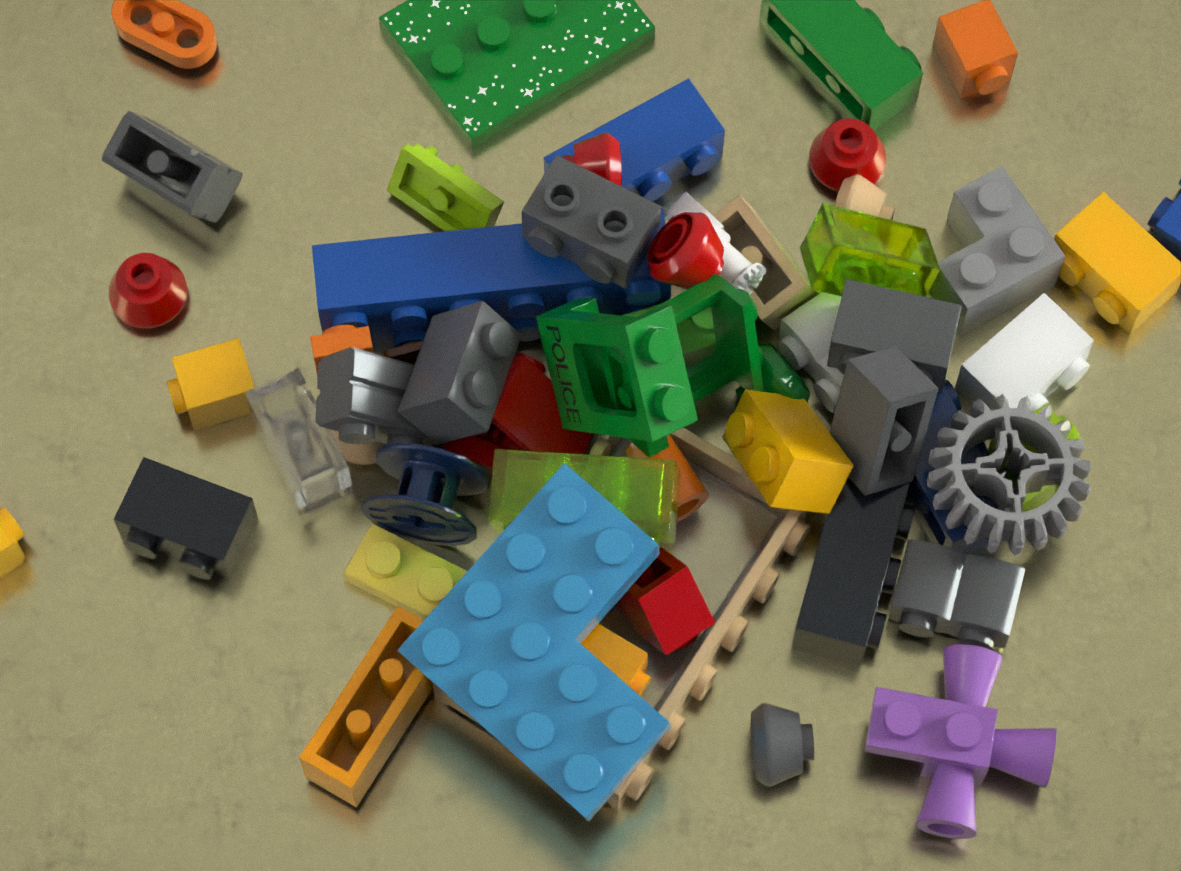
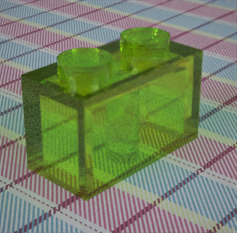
M822 203L800 246L811 289L841 297L846 279L926 297L940 272L936 255L925 228Z

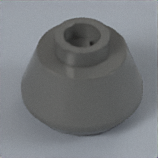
M761 703L751 712L750 738L755 779L770 787L803 773V761L814 760L812 723L801 724L798 712L768 703Z

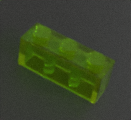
M495 449L488 521L496 531L503 532L565 463L659 544V547L660 542L675 543L681 475L676 460Z

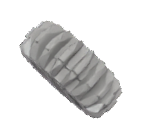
M1004 394L996 397L993 410H990L980 398L972 404L971 416L958 410L952 416V428L943 427L939 430L936 442L940 447L931 449L928 463L935 469L928 474L927 486L928 488L939 490L933 499L935 510L952 509L947 516L945 524L948 530L965 524L968 527L964 537L967 545L975 542L978 535L989 538L986 546L990 554L997 551L1001 541H1008L1009 549L1016 556L1022 552L1025 539L1039 551L1046 546L1048 541L1047 534L1057 539L1062 538L1068 529L1066 521L1074 522L1079 519L1083 510L1079 502L1085 501L1090 492L1089 484L1083 481L1091 471L1090 461L1078 458L1082 455L1085 448L1083 439L1066 440L1072 428L1070 419L1053 425L1050 422L1053 413L1051 405L1045 406L1039 414L1029 411L1031 403L1028 396L1020 399L1017 408H1010L1008 400ZM995 439V446L991 455L977 457L975 463L961 464L962 457L975 445L986 440ZM1020 441L1030 445L1039 453H1032L1025 449ZM1004 458L1006 469L1014 471L1012 477L1017 474L1019 476L1014 491L1012 480L1004 478L1006 472L1001 475L999 474ZM1055 485V494L1049 501L1038 508L1023 512L1022 505L1026 494L1040 492L1042 486ZM975 495L990 498L997 505L998 509L985 504Z

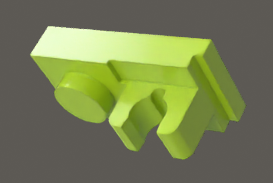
M418 143L414 146L407 144L402 147L387 187L389 193L443 231L495 226L504 204L503 200L462 172L463 167L456 163L449 166L437 157L439 150L432 146L424 148Z

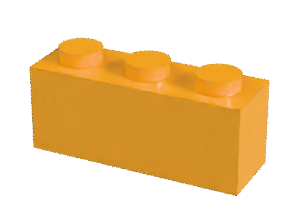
M399 605L299 757L305 778L356 808L433 689L432 681L397 651L424 621Z

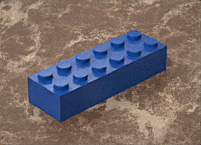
M661 209L660 229L666 224L664 209ZM522 223L312 245L317 307L322 333L326 329L337 325H353L356 328L369 326L373 351L388 350L409 342L422 341L426 336L434 315L479 301H484L521 334L520 341H532L541 338L536 316L580 297L596 298L598 310L601 314L621 316L664 303L671 299V285L657 281L650 275L647 254L627 288L612 281L607 284L600 283L584 274L578 264L560 255L554 258L548 257L533 249L527 242V239L522 237Z

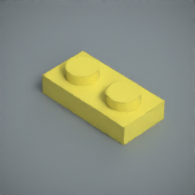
M372 524L343 575L346 582L396 607L399 605L425 620L467 571Z

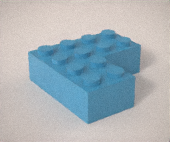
M564 463L397 651L588 821L592 819L671 729L670 722L581 644L660 554L659 544Z

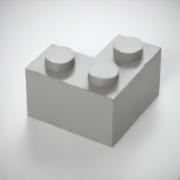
M1003 166L954 191L946 222L964 248L936 263L929 293L933 299L962 305L956 331L958 336L961 337L1054 286L1065 255Z

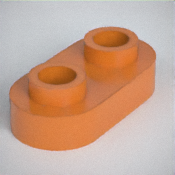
M114 0L112 4L111 14L119 36L128 43L174 66L184 69L200 67L207 63L216 51L217 39L210 18L178 0ZM139 17L151 18L146 24H134V21ZM187 40L198 42L196 46L191 48L181 47V44Z

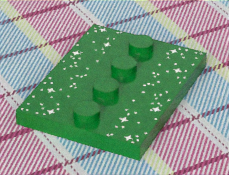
M406 0L379 17L380 29L471 149L481 145L655 38V26L634 0Z

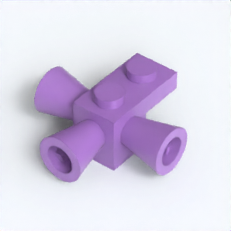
M956 644L943 648L945 699L876 687L865 752L922 762L920 776L932 778L915 826L932 835L954 839H968L977 835L974 786H981L989 766L1043 788H1046L1049 782L1055 753L1057 730L1056 728L995 729L998 709L986 707L1003 658L997 652L984 647Z

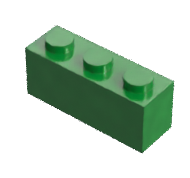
M762 0L759 21L851 119H857L868 124L874 131L918 98L923 71L917 57L907 47H899L887 35L880 18L871 9H863L855 0Z

